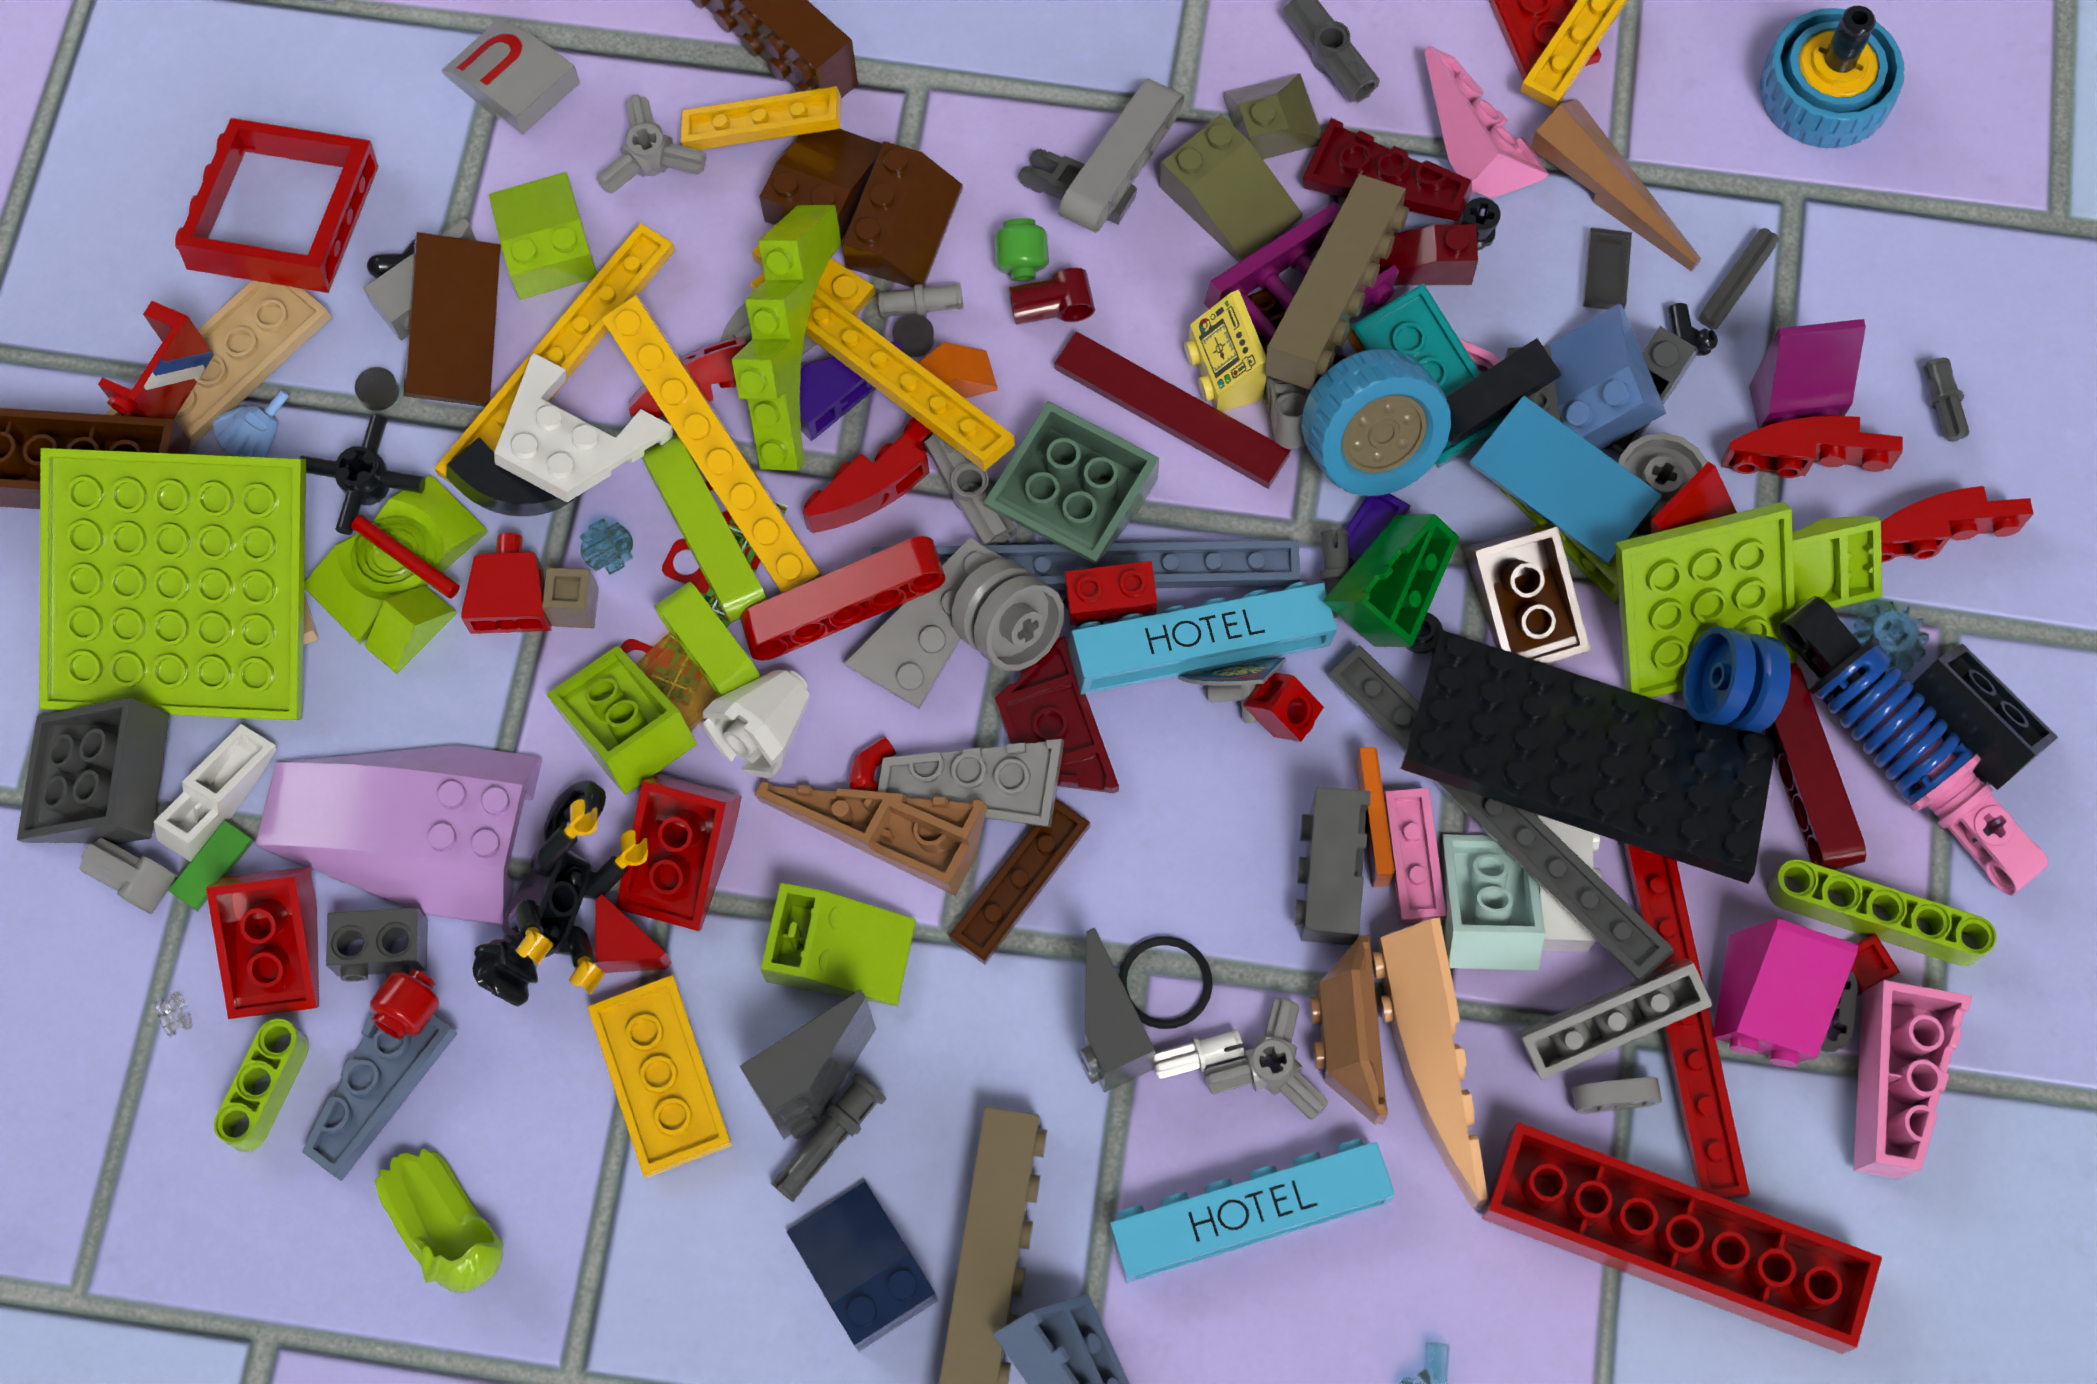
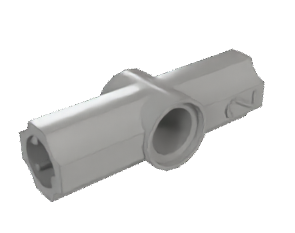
M933 433L924 441V447L950 489L954 504L959 510H962L981 544L1004 545L1017 534V528L1013 521L984 507V501L992 490L987 471L984 472ZM969 482L980 486V489L972 493L964 492L960 488Z

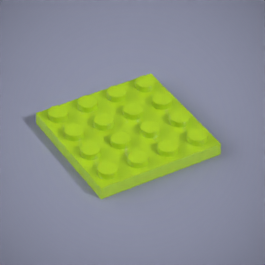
M1785 502L1615 542L1625 690L1649 698L1682 691L1685 665L1691 649L1700 635L1711 627H1727L1741 630L1745 634H1760L1774 637L1785 645L1790 663L1797 662V652L1784 642L1778 631V623L1795 610L1792 509Z

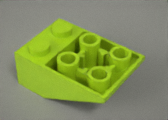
M780 883L760 970L767 983L842 997H850L861 990L869 1002L898 1007L916 919L824 890Z

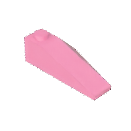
M1428 46L1424 53L1448 161L1457 174L1472 180L1471 195L1476 192L1493 199L1545 180L1549 173L1535 152L1530 148L1531 146L1523 137H1519L1516 140L1503 127L1508 119L1500 110H1495L1488 102L1480 98L1484 94L1483 90L1457 59L1432 46Z

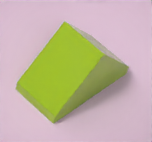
M425 585L384 599L365 643V648L397 675L457 613Z

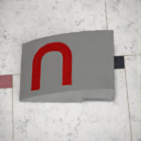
M497 20L442 69L443 75L497 120L502 117L522 135L580 83L575 66L532 34L502 20Z

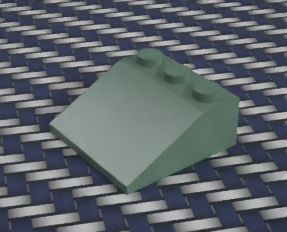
M1047 401L984 501V507L1097 564L1138 513L1158 480L1159 457Z

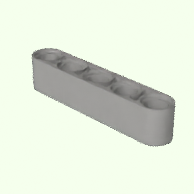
M1147 78L1067 189L1059 207V216L1094 233L1099 232L1174 124L1182 108L1184 95Z

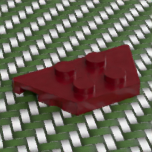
M1065 636L1059 637L1044 657L1034 665L1027 667L1022 672L1020 679L1013 684H1009L995 697V704L1009 744H1028L1063 739L1064 747L1057 786L1106 793L1119 792V784L1086 694L1080 695Z

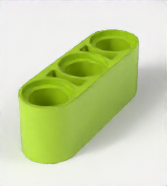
M688 582L654 605L662 622L719 697L761 677L751 659L691 582Z
M277 1018L269 1020L262 1025L216 1114L214 1132L220 1140L238 1151H254L266 1140L307 1057L309 1050L308 1039L304 1033L287 1020ZM291 1034V1042L288 1048L283 1052L275 1053L276 1041L283 1035ZM264 1076H270L268 1089L262 1094L254 1095L255 1083ZM248 1117V1130L242 1136L234 1138L233 1128L235 1124L242 1118Z

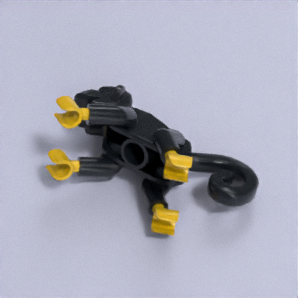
M584 780L577 782L567 788L557 798L545 822V842L533 853L530 861L531 871L506 911L502 925L504 938L500 940L494 939L488 944H482L475 948L474 955L476 958L472 971L477 984L514 1006H521L528 1001L529 982H538L536 965L539 966L544 957H549L554 953L571 956L573 966L576 969L568 980L574 986L578 987L580 985L588 994H592L605 976V972L594 964L595 957L588 934L581 927L574 926L583 898L597 899L601 894L605 896L628 872L627 865L637 866L645 863L647 860V838H644L639 844H635L636 834L634 830H628L621 835V854L618 857L612 856L598 871L591 870V865L587 860L570 851L572 846L578 841L577 835L585 836L595 832L598 817L605 806V790L593 781Z

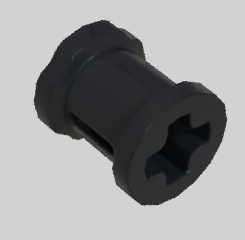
M1482 197L1472 199L1467 203L1463 211V221L1461 223L1476 224V232H1479L1477 239L1478 250H1482L1492 244L1496 235L1495 228L1500 221L1501 214L1498 205L1493 200ZM1482 208L1485 209L1484 216L1480 215Z

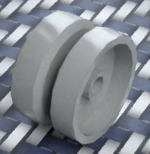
M1667 433L1644 435L1631 442L1619 457L1617 463L1663 495L1660 503L1635 532L1637 535L1651 534V519L1707 463L1698 447L1683 437Z
M996 559L977 568L966 578L957 591L952 606V625L959 638L978 650L991 663L1005 671H1020L1037 663L1050 651L1059 638L1064 623V604L1058 592L1010 559Z

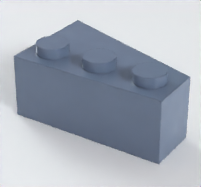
M1089 1294L1032 1310L992 1334L1027 1384H1129Z

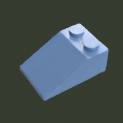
M1621 304L1613 306L1549 344L1552 360L1562 375L1555 380L1562 422L1599 450L1666 414Z

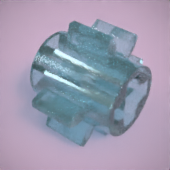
M603 518L590 525L589 531L580 535L583 541L580 547L581 556L585 563L595 571L605 567L608 574L611 575L624 568V563L633 558L631 554L633 548L631 534L618 522L608 526Z

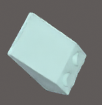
M1443 834V892L1447 914L1444 920V937L1450 968L1539 970L1545 938V927L1538 883L1489 835Z

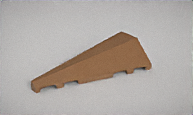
M1577 99L1559 104L1536 129L1530 148L1595 193L1594 204L1692 272L1699 264L1700 256L1587 110Z
M761 782L755 792V796L760 802L956 896L976 858L987 811L986 803L980 800H973V803L948 801L945 797L934 796L933 799L910 798L899 793L837 788V791L813 789L811 786L798 785V788L772 786L769 782Z

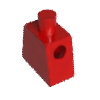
M501 533L497 535L496 553L478 554L474 557L461 612V619L470 634L552 631V625L542 609L545 589L543 568L536 553L522 552L523 537L521 535Z

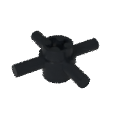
M372 414L362 446L346 449L339 455L336 461L304 455L299 458L306 459V473L335 478L339 488L346 494L335 528L341 534L351 535L353 532L351 524L358 516L361 505L379 503L386 497L389 488L416 493L424 491L425 477L389 471L383 459L377 454L388 421L384 416Z

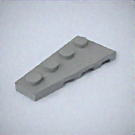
M969 538L942 565L946 577L944 584L930 593L904 603L844 665L920 709L961 640L952 625V606L957 591L966 578L981 565L996 559L1005 558Z
M1054 739L1028 744L1016 743L1000 747H979L944 753L933 752L886 757L882 761L878 792L904 794L906 797L933 799V796L945 797L948 801L973 803V800H980L987 805L986 819L1051 828L1064 740Z

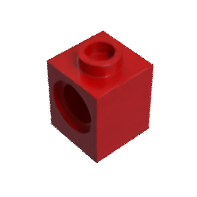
M1274 673L1264 684H1257L1243 705L1273 737L1302 742L1304 737L1312 730L1315 720L1324 708L1294 675Z

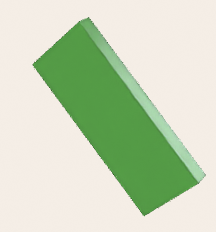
M224 820L168 891L198 912L208 900L206 887L222 877H226L254 840Z

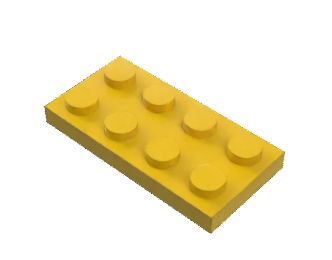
M673 975L587 1006L645 1179L733 1146L682 996Z

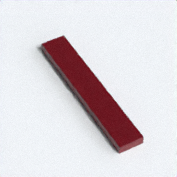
M1077 331L1054 363V368L1058 372L1269 489L1290 457L1291 450L1281 447L1268 437Z

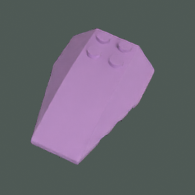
M451 745L276 762L255 845L260 849L301 866H310L312 869L327 874L330 878L361 888L371 895L384 900H390L402 905L404 908H418L424 915L502 926L514 888V883L508 876V869L524 799L532 801L534 799L542 758Z

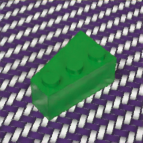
M1436 514L1396 515L1326 596L1323 602L1374 647H1412L1460 537Z

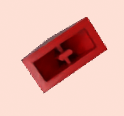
M603 894L595 900V963L605 973L666 970L672 964L666 952Z

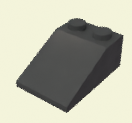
M1094 927L1087 931L1085 1047L1080 1049L1083 1057L1080 1061L1090 1083L1094 1084L1099 1081L1105 1093L1152 1071L1155 1049Z

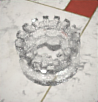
M179 991L171 993L169 1000H164L161 997L154 1002L157 1017L163 1030L169 1037L176 1035L178 1028L185 1030L193 1028L190 1011H184L188 1006L187 1004L182 1006L185 1004V1000Z

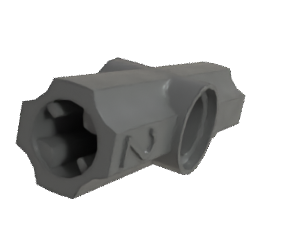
M1291 0L1284 7L1283 17L1311 51L1314 67L1323 73H1328L1349 102L1359 103L1368 98L1379 86L1380 79L1350 42L1348 28L1343 23L1334 21L1318 0Z

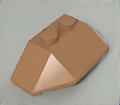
M1362 935L1320 981L1316 997H1309L1311 1024H1319L1320 1041L1313 1042L1315 1069H1323L1324 1082L1373 1124H1383L1388 1116L1371 943L1370 935Z

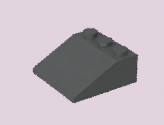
M129 697L37 716L17 840L28 843H94L101 837L114 844L151 839L170 714Z
M861 990L740 1065L754 1093L783 1140L791 1135L794 1139L800 1138L817 1126L816 1119L824 1114L876 1030L866 997Z

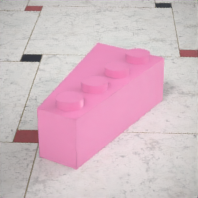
M1887 980L1879 982L1862 993L1853 1171L1899 1179L1922 1169L1937 1118L1936 1106L1940 1093L1945 1091L1949 1077L1947 1069L1952 1052L1958 1047L1962 1033L1959 1030L1964 1013L1969 1010L1972 996Z

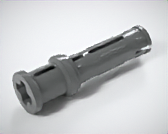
M858 1073L854 1074L852 1077L853 1084L836 1104L830 1103L825 1112L827 1117L821 1123V1126L805 1142L784 1170L770 1183L792 1203L848 1135L853 1137L854 1134H858L862 1130L860 1124L877 1103L883 1104L887 1100L878 1089Z

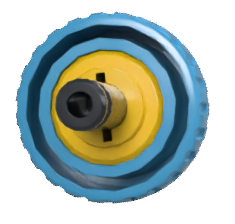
M1856 5L1847 9L1827 8L1811 11L1788 23L1774 41L1766 58L1760 79L1762 102L1773 122L1788 136L1804 144L1820 148H1842L1857 144L1872 136L1884 124L1895 106L1904 83L1905 66L1902 53L1892 35L1876 22L1875 15L1867 7Z

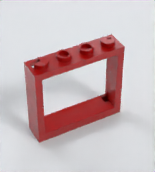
M230 118L225 132L221 133L217 139L216 153L211 164H207L204 169L203 182L199 192L190 201L189 215L186 222L176 233L175 246L179 250L186 269L329 293L379 167L371 140ZM245 152L343 168L308 255L208 239Z

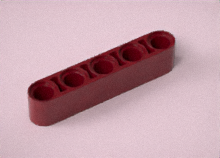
M1790 663L1791 679L1788 696L1781 713L1771 726L1764 729L1766 736L1777 739L1774 760L1812 863L1832 870L1863 863L1866 860V847L1811 694L1808 691L1804 675L1797 663Z

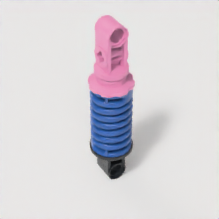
M1817 596L1811 597L1778 623V631L1784 642L1797 652L1818 677L1808 691L1822 699L1832 714L1836 715L1848 710L1841 717L1840 724L1846 729L1856 726L1851 733V737L1855 741L1861 742L1870 737L1863 744L1862 748L1869 755H1873L1881 750L1874 757V764L1877 767L1884 768L1892 763L1885 771V776L1890 781L1899 779L1895 785L1896 789L1910 804L1911 810L1917 811L1927 806L1930 810H1933L1935 816L1939 817L1937 821L1942 829L1948 828L1962 847L1977 861L1986 872L1990 881L2000 891L2007 895H2014L2048 867V859L2043 850L2024 833L2011 815L1991 795L1993 789L1989 784L1986 783L1984 785L1979 778L1975 777L1973 770L1981 758L1977 754L1974 755L1963 743L1958 745L1960 738L1956 733L1949 732L1944 734L1948 728L1946 721L1942 718L1933 720L1936 716V710L1930 705L1922 707L1925 697L1921 693L1915 692L1910 694L1914 688L1913 683L1908 679L1899 681L1902 677V671L1899 667L1892 666L1888 668L1891 658L1878 644L1880 641L1876 637L1860 644L1840 621L1833 608L1825 600ZM1999 819L2001 822L1997 824L1995 820ZM1985 827H1987V829L1989 830V833H1987V835L1983 831ZM1975 837L1978 841L1973 842L1972 839Z

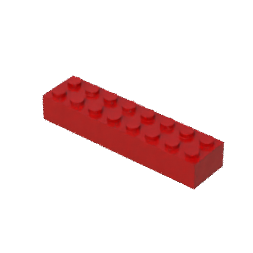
M1519 1122L1509 1133L1481 1218L1840 1354L1858 1347L1882 1261V1256Z

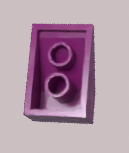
M1864 319L1778 328L1749 385L1758 429L1791 419L1846 415L1853 403L1866 329Z

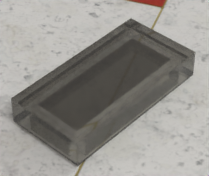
M1591 227L1588 235L1582 307L1608 310L1617 304H1621L1625 309L1632 232Z

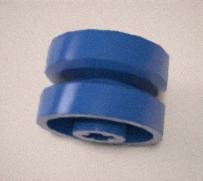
M1711 627L1706 630L1693 645L1685 665L1683 700L1688 713L1696 721L1715 725H1728L1731 728L1750 732H1761L1771 726L1781 713L1789 691L1791 669L1790 658L1785 645L1774 637L1760 634H1745L1741 630L1727 627Z

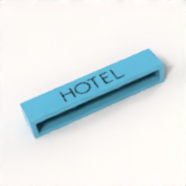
M1298 582L1289 585L1285 590L1268 593L1267 590H1256L1246 594L1243 598L1227 601L1226 598H1214L1206 601L1202 606L1185 609L1184 606L1178 605L1166 608L1160 614L1144 617L1143 614L1136 613L1124 616L1114 623L1102 625L1100 622L1094 621L1082 624L1076 630H1072L1068 645L1080 695L1328 647L1335 636L1337 627L1331 608L1323 602L1327 596L1324 583L1309 585L1308 582Z
M1363 1139L1352 1140L1337 1147V1154L1321 1158L1319 1152L1309 1153L1294 1159V1167L1277 1171L1275 1165L1263 1167L1249 1173L1251 1180L1233 1185L1231 1179H1224L1205 1186L1206 1193L1188 1198L1187 1192H1182L1162 1199V1207L1144 1212L1143 1206H1135L1118 1212L1116 1214L1118 1220L1110 1222V1232L1125 1282L1136 1281L1391 1203L1395 1192L1378 1142L1365 1145Z

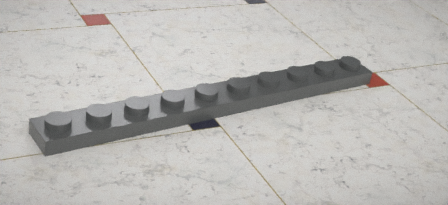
M1359 645L1332 669L1328 676L1405 753L1419 702ZM1433 780L1639 983L1646 979L1674 952L1673 947L1534 813Z

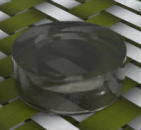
M918 314L905 315L893 327V341H898L903 346V352L909 357L923 356L933 347L934 329L926 317L918 316Z
M373 367L363 371L358 376L355 382V393L364 407L373 411H381L391 407L396 402L399 396V385L389 370Z

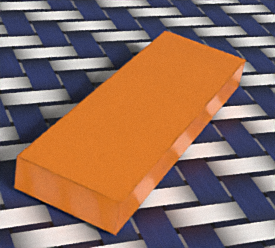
M1375 747L1359 748L1355 763L1359 790L1371 791L1370 806L1368 805L1366 810L1365 834H1367V850L1372 887L1388 886L1392 880L1394 866L1377 749Z

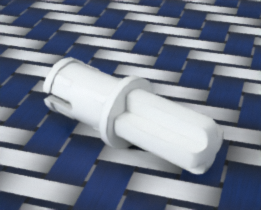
M1235 1029L1232 1032L1203 1040H1198L1196 1036L1192 1038V1043L1155 1052V1073L1161 1079L1199 1069L1202 1073L1205 1072L1206 1066L1243 1058L1245 1054L1244 1048L1239 1045L1242 1043L1240 1034Z

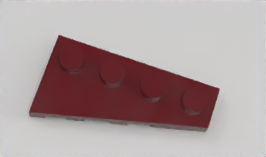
M1333 118L1330 119L1303 176L1304 189L1347 198L1358 175H1364L1406 188L1404 206L1409 207L1410 212L1459 222L1472 192V180L1428 160L1421 163L1409 158L1408 151L1396 146L1389 149L1374 142V136L1360 130L1356 134L1344 129L1343 123Z

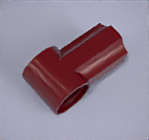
M1082 268L1061 270L1051 280L1009 287L1012 312L1016 325L1059 317L1064 322H1078L1091 317L1095 312L1088 274Z

